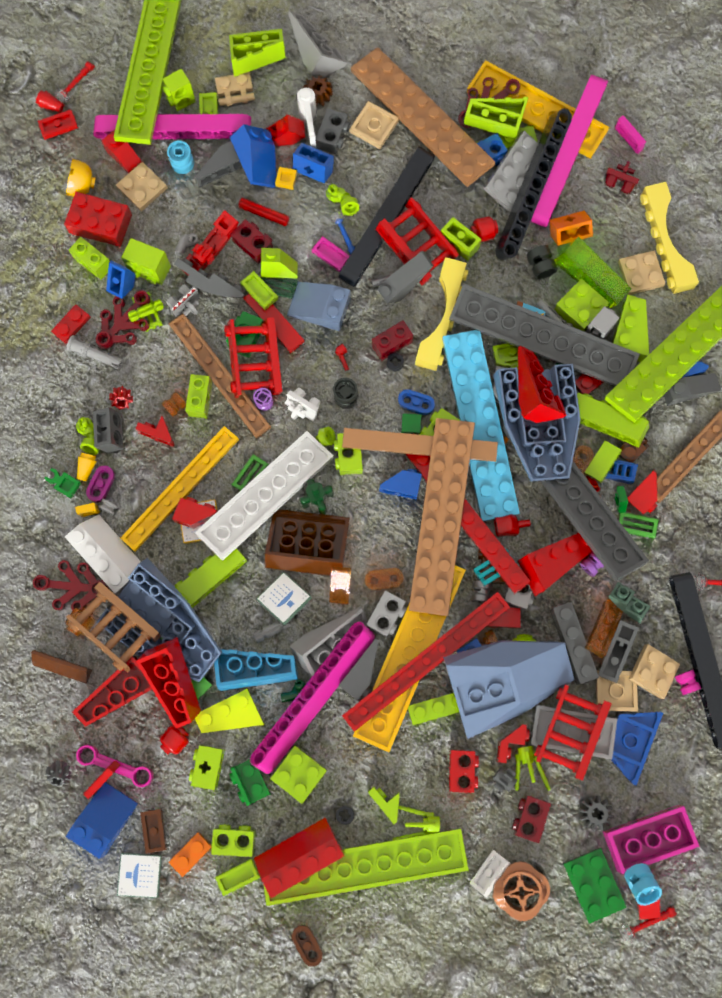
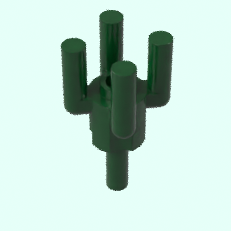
M308 479L307 495L301 497V505L305 509L309 507V503L317 505L320 514L325 515L327 509L324 500L326 496H333V488L331 485L323 487L321 483Z

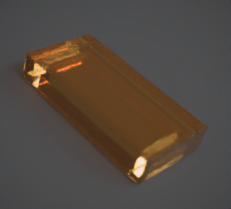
M332 566L329 603L349 604L352 568Z

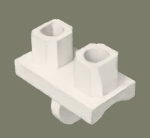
M297 388L294 392L290 390L287 393L285 404L289 406L288 410L293 412L291 418L295 420L300 416L303 419L306 417L314 421L321 403L320 400L312 397L310 401L305 400L306 393L301 388Z

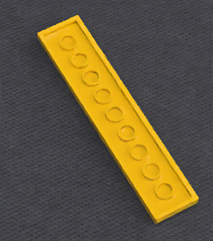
M456 565L450 607L466 571ZM408 605L372 691L437 640L446 616L409 611ZM419 681L356 730L353 737L390 752Z

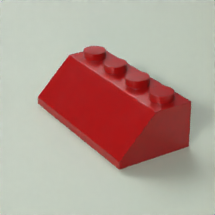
M325 817L254 857V861L270 898H273L343 858L345 853Z

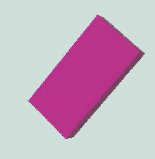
M624 115L621 116L617 121L615 129L638 154L643 150L646 140Z
M323 236L311 249L312 253L338 272H341L350 255Z

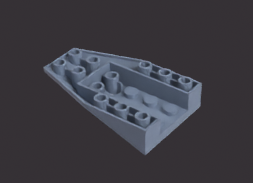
M573 364L554 365L551 369L542 372V375L548 381H551L553 386L550 389L554 396L559 395L567 416L540 423L526 420L521 414L517 367L498 369L493 374L504 426L530 481L570 478L580 425Z
M146 558L138 563L128 577L130 581L118 598L156 629L163 639L160 640L159 638L156 642L151 639L146 641L135 654L140 657L146 650L177 637L190 678L200 682L222 651L188 601L158 568ZM112 605L105 609L103 614L98 619L97 623H99L108 614V612L111 610L110 607ZM123 614L117 615L104 629L114 636L126 623L125 620L127 618ZM138 627L131 628L120 642L129 648L139 638L141 630Z
M501 640L443 657L467 739L522 715L557 692L560 687L563 688L574 680L564 642Z

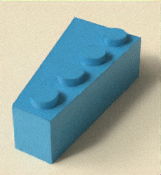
M221 649V655L214 662L216 686L220 691L298 680L296 659L291 655Z

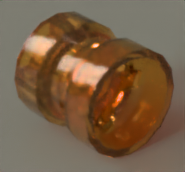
M176 391L171 395L170 399L164 400L161 403L172 417L176 416L180 409L186 408L185 401Z

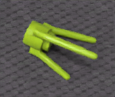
M533 746L517 748L518 754H515V778L517 779L515 790H519L521 761L522 764H528L531 781L535 783L532 763L535 761L545 787L550 791L543 768L536 761L537 757L534 756Z
M401 805L398 806L400 810L425 816L426 818H423L422 822L405 823V826L422 827L426 831L395 837L392 840L440 832V817L434 816V812H424Z

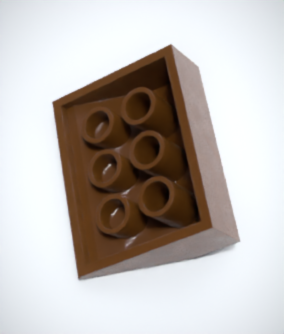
M278 509L273 514L265 550V568L342 577L350 517Z

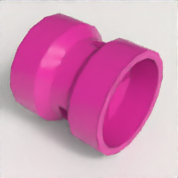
M693 669L675 676L676 681L680 683L682 695L701 689L699 682L695 680Z

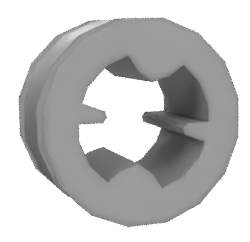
M102 499V505H99L98 508L114 515V509H117L118 506Z

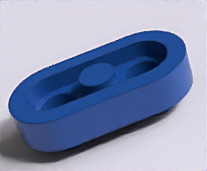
M406 389L400 392L398 396V404L405 410L421 415H429L435 408V401L431 396ZM409 398L411 402L405 403L404 399ZM427 404L429 407L424 409L422 405Z

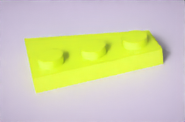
M248 689L201 711L195 718L201 733L265 725Z

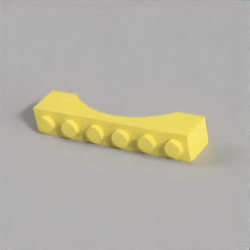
M663 182L646 186L640 195V201L646 209L645 216L651 225L652 238L656 240V251L662 259L661 266L667 275L668 288H671L673 294L692 290L699 283L694 265L685 260L675 249L666 227V214L671 201L667 183Z
M445 257L439 280L445 295V313L436 330L420 343L415 361L416 366L437 371L438 365L442 366L445 356L442 355L444 348L442 337L447 336L448 331L452 332L454 322L449 320L461 291L462 280L466 281L469 271L465 270L467 264L465 262Z

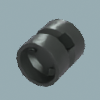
M548 245L538 246L527 253L526 256L529 264L533 266L532 271L536 280L548 278L558 271L555 260L551 259L552 253Z
M341 378L335 382L333 387L335 403L344 409L353 407L358 400V389L355 381L350 378Z

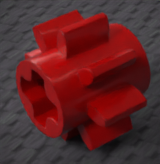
M197 243L192 249L194 254L192 256L193 260L201 266L204 264L210 265L215 259L213 257L214 250L207 243L200 245Z
M123 386L114 387L113 393L109 394V400H111L112 407L115 406L121 410L129 408V403L133 402V396H131L130 389L127 390Z

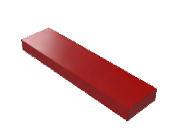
M250 294L243 298L263 321L266 318L274 317L276 337L289 353H292L305 342L273 304L264 310Z

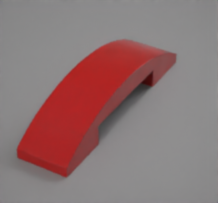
M224 210L213 225L215 227L201 244L207 243L214 250L213 257L216 258L231 238L230 234L236 229L239 222ZM190 253L186 258L193 263L192 267L197 271L200 268L205 270L209 266L208 264L201 266L196 263L192 258L194 254Z

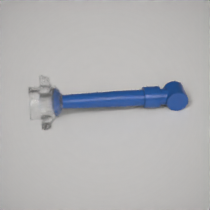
M337 211L331 215L329 222L339 226L351 255L355 246H353L342 224L346 215Z

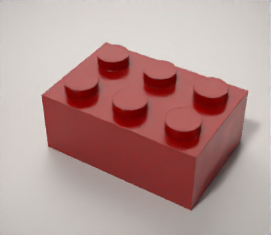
M75 192L64 225L70 234L121 247L132 213L128 205Z

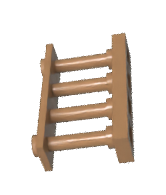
M99 582L94 587L97 597L76 619L68 614L66 616L69 621L67 625L76 633L78 630L114 660L112 664L119 671L124 669L128 673L130 668L125 663L146 641L151 639L156 642L161 636L156 629L105 585ZM108 601L112 605L110 607L111 610L89 632L81 624L102 602ZM123 614L127 618L125 620L126 623L105 645L101 643L96 637L117 615ZM138 627L141 630L139 638L120 658L111 651L112 648L131 628Z

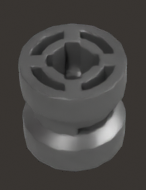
M473 581L474 593L472 594L471 601L484 603L491 598L489 594L490 590H492V583L484 586L481 581Z

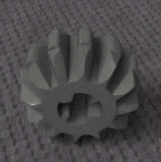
M589 796V804L586 801L581 802L585 809H578L579 812L584 813L579 819L581 821L586 820L584 823L586 828L591 825V830L596 831L598 826L603 831V823L607 826L611 825L607 818H614V815L608 814L609 811L613 810V807H606L608 804L607 799L601 802V797L596 796L594 801L593 797ZM593 809L600 811V814H597L598 818L592 816V812L594 813Z

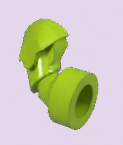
M335 184L328 186L326 190L327 198L335 204L336 202H341L340 206L344 215L351 216L359 211V203L355 197H352L345 189L337 187Z
M81 417L76 423V429L78 433L86 438L83 439L80 448L89 455H97L99 449L94 447L93 422L90 418Z

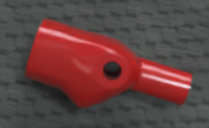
M513 514L494 517L497 537L517 536L520 533V528L531 527L530 519L518 521L517 516Z

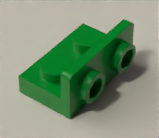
M250 759L230 768L232 772L229 774L233 784H237L240 791L237 793L242 803H246L248 806L270 795L261 771L250 763Z

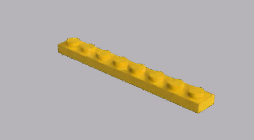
M224 426L120 539L136 552L176 509L180 497L185 499L237 443L238 437Z

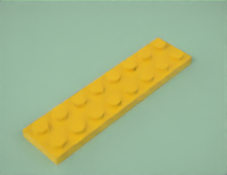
M486 60L467 87V92L470 88H476L479 93L478 98H481L483 80L486 77H490L494 82V86L490 89L489 98H492L506 88L508 80H518L520 83L519 93L513 96L509 95L506 98L521 99L528 97L521 121L529 126L533 125L536 130L542 133L550 115L561 109H568L573 118L576 111L570 105ZM486 81L485 83L486 86H490L492 84L491 81ZM512 85L510 90L515 91L517 87ZM472 91L470 94L475 96L476 92ZM593 118L579 153L591 159L610 127Z

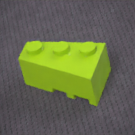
M282 29L229 35L234 77L286 58Z
M511 97L505 99H470L464 124L516 139L528 97L521 99H511Z

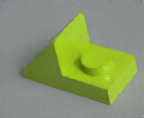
M373 786L368 791L369 795L391 822L395 824L398 817L400 792L386 801L387 795L380 787L376 789Z

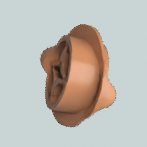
M515 862L509 865L502 876L496 881L493 888V898L496 904L518 921H528L534 918L550 895V885L547 878L526 862ZM523 875L532 878L537 886L534 887L533 885L526 884ZM517 876L516 885L509 887V889H504L508 880ZM519 887H523L525 890L523 896L520 895V892H517ZM534 893H539L536 901L532 905L527 906V898L534 895ZM506 896L518 899L521 907L510 903Z

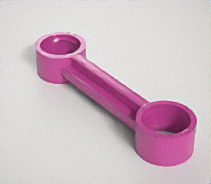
M84 745L76 753L77 761L84 766L94 764L107 769L115 761L113 758L100 754L97 748L92 745ZM86 748H90L94 753L93 760L89 763L84 762L81 758V753ZM116 760L120 766L115 773L132 779L135 786L146 787L152 783L154 775L149 767L142 766L136 768ZM141 769L147 770L149 773V780L145 784H140L136 780V773Z

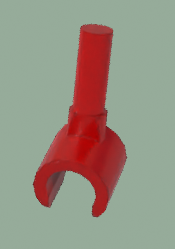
M340 344L336 347L335 353L340 358L344 370L348 371L349 368L343 356L348 351L343 344Z

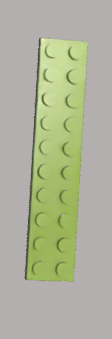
M144 0L115 128V141L141 144L152 143L164 86L163 78L166 76L181 0Z
M722 286L606 395L605 400L635 423L722 339Z
M461 828L439 833L344 848L345 856L275 897L270 898L265 886L264 892L266 906L469 871Z

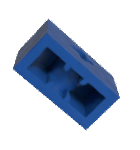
M301 143L293 153V170H297L298 173L325 183L333 173L334 156L304 143Z

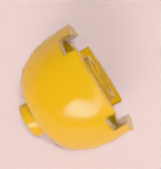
M72 159L66 195L74 197L75 192L88 194L90 188L94 189L96 178L92 177V170L89 165L80 160Z

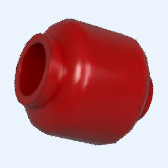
M490 216L477 218L473 221L470 231L477 235L481 242L493 240L496 234H498V224Z
M170 725L160 736V742L162 743L160 748L168 755L170 753L179 754L189 743V733L183 727L176 729L174 725Z

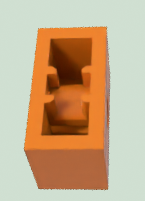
M585 211L549 220L550 236L558 246L593 237L592 219Z

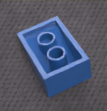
M243 124L230 139L250 184L275 188L276 158L272 135L266 129Z
M105 782L78 816L65 837L98 859L103 858L139 803Z

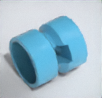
M180 140L172 142L167 149V154L173 170L178 174L189 173L194 168V159L189 145Z
M640 863L627 869L624 877L638 904L649 905L661 897L662 890L656 879H654V875L648 865Z

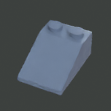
M298 282L287 316L340 331L351 300V290L330 284Z

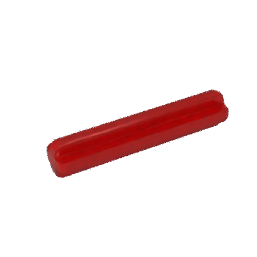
M241 198L239 201V208L283 226H287L289 223V216L245 198Z

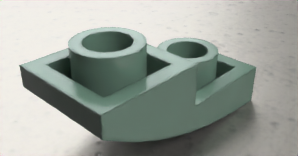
M618 582L609 595L610 600L629 617L641 623L651 606L634 597L635 591Z

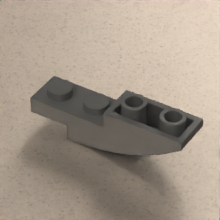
M177 258L174 265L189 274L186 282L196 288L229 298H244L246 296L243 293L244 289L236 283L232 286L227 282L228 278L220 272L218 275L213 273L208 278L209 274L201 268L197 271L192 267L193 263L186 258L183 260Z

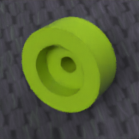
M328 426L319 429L316 440L326 447L334 444L336 435L334 430Z

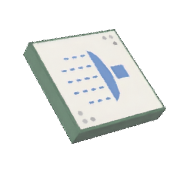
M285 572L256 598L284 626L312 599Z
M121 853L117 896L158 898L162 855Z

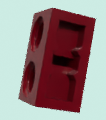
M246 219L230 234L232 242L257 264L261 263V248H256V246L263 244L262 248H273L271 237L266 233L262 234L255 223H250ZM245 233H250L248 237L243 236Z
M404 320L372 338V348L380 360L383 361L390 354L396 353L413 342V334Z
M528 795L521 798L518 804V810H520L519 817H515L512 824L513 834L539 844L551 803ZM535 802L538 805V811L530 814L528 806ZM529 822L532 825V831L525 834L522 831V826Z

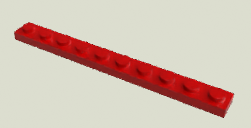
M405 454L427 482L431 456ZM465 499L461 527L496 572H498L510 590L516 594L530 584V580Z
M497 592L343 714L342 717L355 732L444 661L443 657L452 655L506 612L510 606Z

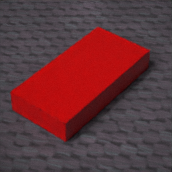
M116 760L113 761L84 792V796L89 800L119 768L120 764Z

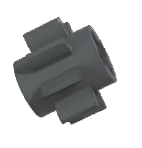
M64 761L52 762L51 767H46V780L53 786H62L65 784V780H70V766Z
M501 767L492 778L496 782L493 786L501 792L504 789L509 792L517 782V779L514 778L516 773L509 767L506 770Z

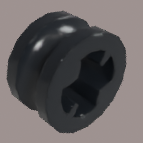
M399 353L390 354L387 358L389 370L397 372L402 369L404 363L402 355ZM395 358L398 361V365L394 366V363H390V361L393 362Z
M348 806L340 807L336 812L337 821L343 825L350 824L354 819V811ZM344 809H347L348 814L351 815V818L349 820L346 819V822L342 821V816H339L341 811L344 812Z

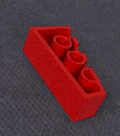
M577 533L525 555L518 560V563L530 580L529 586L534 596H537L590 554L592 549L580 533Z
M176 637L146 650L136 660V663L177 729L192 723L201 712L178 638Z
M132 656L125 663L130 668L128 673L124 669L122 671H115L72 711L85 727L152 690L136 663L138 659L136 656Z

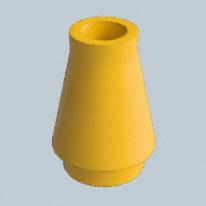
M81 452L80 457H78L76 479L88 481L97 462L95 461L96 456Z

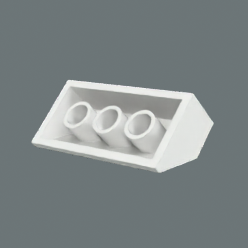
M97 515L80 523L65 536L108 587L119 596L130 581L128 577L141 561L100 515Z

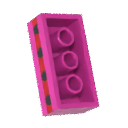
M675 805L602 831L616 870L621 874H624L627 869L635 864L643 863L650 865L700 847L685 807L681 805Z

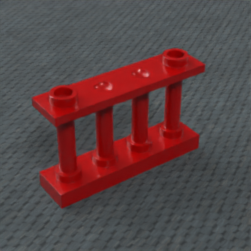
M413 198L409 199L405 205L407 210L392 222H387L384 218L376 227V231L404 264L421 251L426 252L435 244L442 253L431 261L434 266L430 271L442 263L445 257L455 260L459 255L456 247L449 243L422 210L420 203ZM413 215L419 224L403 237L399 236L395 228ZM425 230L431 238L415 251H411L407 246V242ZM430 271L419 281L422 286L432 277Z
M274 317L266 318L261 326L234 327V319H230L227 325L224 326L225 337H228L233 379L230 382L231 393H234L235 398L242 395L241 390L259 388L271 390L272 395L282 393ZM262 333V335H265V342L263 344L236 345L235 334ZM264 352L267 353V361L265 363L238 364L237 353ZM259 370L269 372V379L267 381L240 383L239 372Z
M565 685L564 689L560 687L556 696V699L559 700L543 744H538L534 756L537 757L536 761L541 763L542 757L572 769L576 773L575 778L583 781L612 703L604 700L603 704L598 703L597 705L568 693L569 686ZM564 700L595 712V715L598 716L596 723L591 722L590 724L561 712ZM557 719L588 731L587 734L591 735L589 741L582 743L553 731ZM549 739H554L580 750V753L584 754L581 762H574L546 750Z

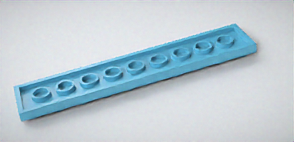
M473 330L443 336L442 340L460 421L475 422L473 440L498 442L496 462L470 460L469 464L480 518L483 521L495 519L494 517H503L509 514L518 515L520 512L480 331Z

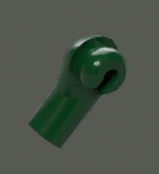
M301 679L296 680L291 692L281 693L282 703L294 701L306 683Z

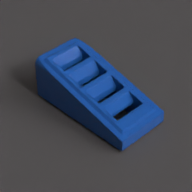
M616 460L613 465V474L608 472L605 479L632 485L635 481L638 464ZM619 467L622 468L621 475H617ZM627 469L630 470L628 477L625 476Z

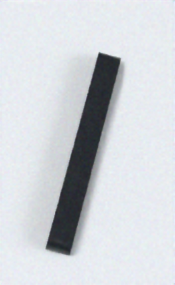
M561 109L553 113L547 121L496 246L495 254L500 260L515 257L520 249L570 126L572 115L568 109Z
M420 146L417 148L338 276L340 280L353 287L358 284L384 242V239L376 231L377 225L384 218L387 222H392L401 215L405 205L432 165L435 158L434 154Z
M690 572L672 575L669 577V583L695 672V678L701 686L699 692L712 740L716 749H721L722 679L695 582Z

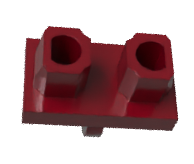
M627 161L625 166L618 163L616 169L623 172L609 167L606 173L605 186L614 188L617 180L622 181L624 184L621 192L629 195L639 182L638 178L626 174L633 175L635 172L634 169L629 168L631 162Z

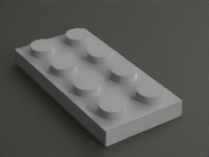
M525 131L519 134L483 187L508 212L512 210L538 146V143Z
M536 706L531 745L538 746V744H543L556 708ZM560 710L565 714L590 724L591 722L596 723L598 718L597 715ZM606 718L592 756L612 760L617 719ZM557 719L553 731L582 743L584 741L588 742L591 736L587 734L588 731ZM551 738L546 747L582 754L580 750Z

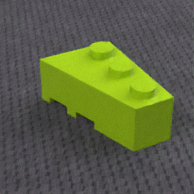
M627 295L623 302L611 343L639 353L637 362H642L649 355L646 300Z

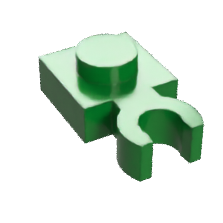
M51 468L50 471L55 474L54 478L49 479L45 476L44 479L50 484L56 483L54 489L71 499L81 485V482L65 472L60 476L56 469Z

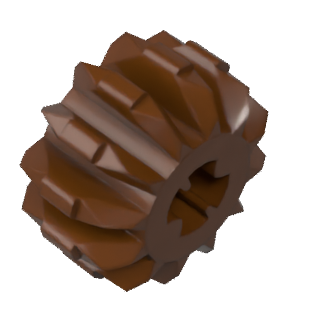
M312 75L311 80L306 79V85H303V88H310L314 91L316 107L318 104L324 106V102L329 103L333 90L332 84L328 82L327 77L322 79L321 75L318 78Z

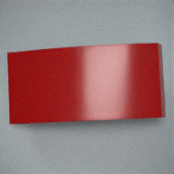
M509 608L487 627L521 628L520 608Z

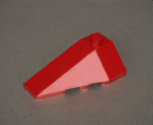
M519 346L518 387L522 416L526 420H531L535 423L564 418L567 415L559 395L554 396L550 389L553 386L551 381H548L542 375L544 369L533 351Z

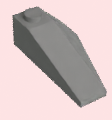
M292 11L288 13L303 63L311 75L325 77L347 65L348 62L336 48L332 49L327 44L328 40L316 33L317 29L303 15Z
M361 607L303 635L289 646L295 659L310 678L354 623L362 622L367 625L368 620Z

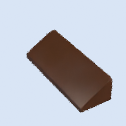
M32 650L31 652L32 664L34 666L82 683L88 682L92 672L90 668L40 651Z

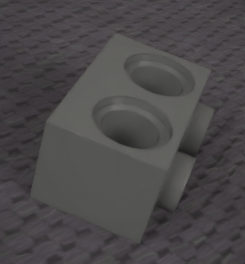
M327 108L315 139L317 149L337 154L338 149H341L343 146L344 133H348L350 128L348 114Z
M110 407L93 411L94 447L106 453L122 450V414Z

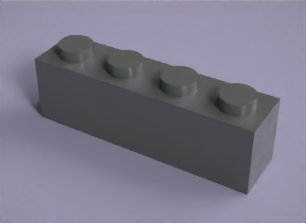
M572 602L552 608L550 613L560 641L565 643L576 685L599 678Z

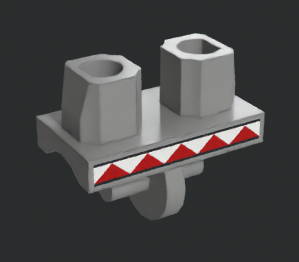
M187 284L182 285L179 293L183 297L177 300L174 296H171L166 301L175 318L182 313L185 316L190 313L194 315L198 313L196 307L200 303L197 300L201 296L197 292L198 289L194 286L191 288Z

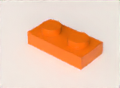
M198 832L168 863L184 877L212 848V845Z

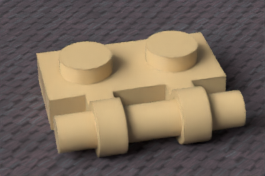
M250 72L236 77L228 75L215 78L218 97L225 96V98L219 99L220 106L227 105L229 107L235 103L243 102V104H246L248 101L255 100L254 93L246 94V92L253 91Z

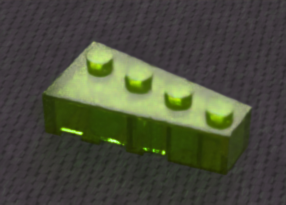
M579 237L565 246L554 259L556 265L574 280L579 282L583 279L609 302L608 307L610 308L618 305L632 289Z

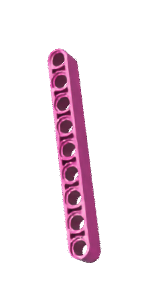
M590 75L531 219L532 223L547 228L606 89L608 80Z
M157 114L152 139H230L243 124L251 126L252 118L247 114ZM118 115L95 116L93 135L98 139H104L116 128Z
M356 622L350 627L258 745L250 758V763L263 773L269 774L287 754L374 641L375 634L364 623Z

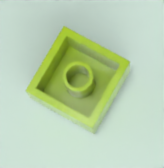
M132 238L121 257L125 266L136 274V278L140 276L154 285L156 283L162 285L171 268L165 251Z
M581 279L556 304L554 310L567 323H572L574 328L585 332L604 306L608 307L609 302Z
M294 746L270 779L303 804L328 770L298 746Z

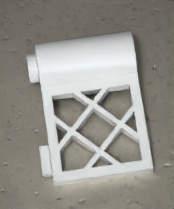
M302 88L297 93L299 117L307 123L310 146L316 148L313 121L317 117L315 93L310 88Z

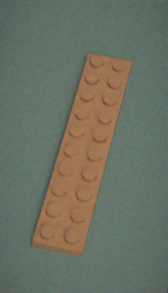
M378 47L351 67V72L467 187L495 166V161Z
M436 418L409 611L442 616L449 615L475 422Z

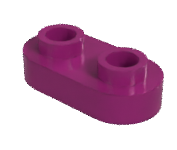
M109 466L98 467L87 487L86 495L92 502H102V499L106 498L114 482L115 473ZM104 474H109L107 479H103ZM96 491H100L99 496H95Z

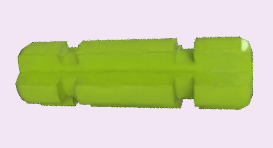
M158 299L153 301V304L149 303L137 308L136 311L135 309L129 311L128 317L131 322H134L139 317L144 318L155 311L163 310V303Z

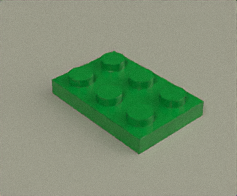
M601 848L563 863L589 924L627 908Z

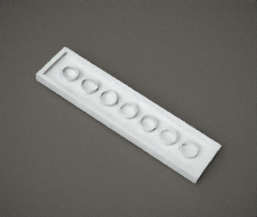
M306 431L204 523L195 534L223 561L307 483L308 479H312L334 456Z

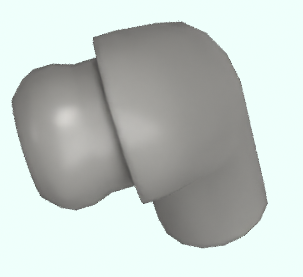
M190 233L180 237L174 253L183 256L187 247L197 243L198 236Z

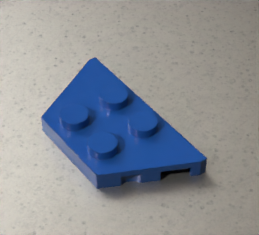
M662 712L617 715V727L611 761L630 783L637 786L663 716Z

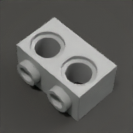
M385 590L366 626L386 638L389 634L393 635L398 626L395 624L397 618H402L407 610V607L404 606L406 601ZM395 602L398 605V609L393 612L389 611L387 604ZM380 619H386L389 622V626L381 629L377 623Z

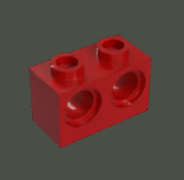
M450 750L449 792L474 793V788H478V776H475V768L479 766V756L475 755V751ZM462 755L469 757V764L466 767H462L459 764V758ZM461 776H467L469 779V784L466 787H460L458 784Z

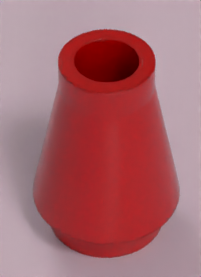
M39 91L36 97V104L39 107L58 113L62 112L64 103L60 102L48 91Z

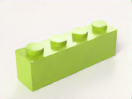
M577 393L580 424L638 448L640 447L649 429V421L644 416H641L634 423L607 401H598L589 394Z
M237 548L223 561L216 554L214 556L210 555L202 562L203 565L200 568H194L188 573L189 577L186 580L179 581L174 587L183 595L193 609L242 567L247 560Z

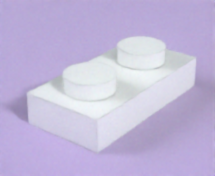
M493 850L469 884L487 898L493 890L496 881L511 863Z

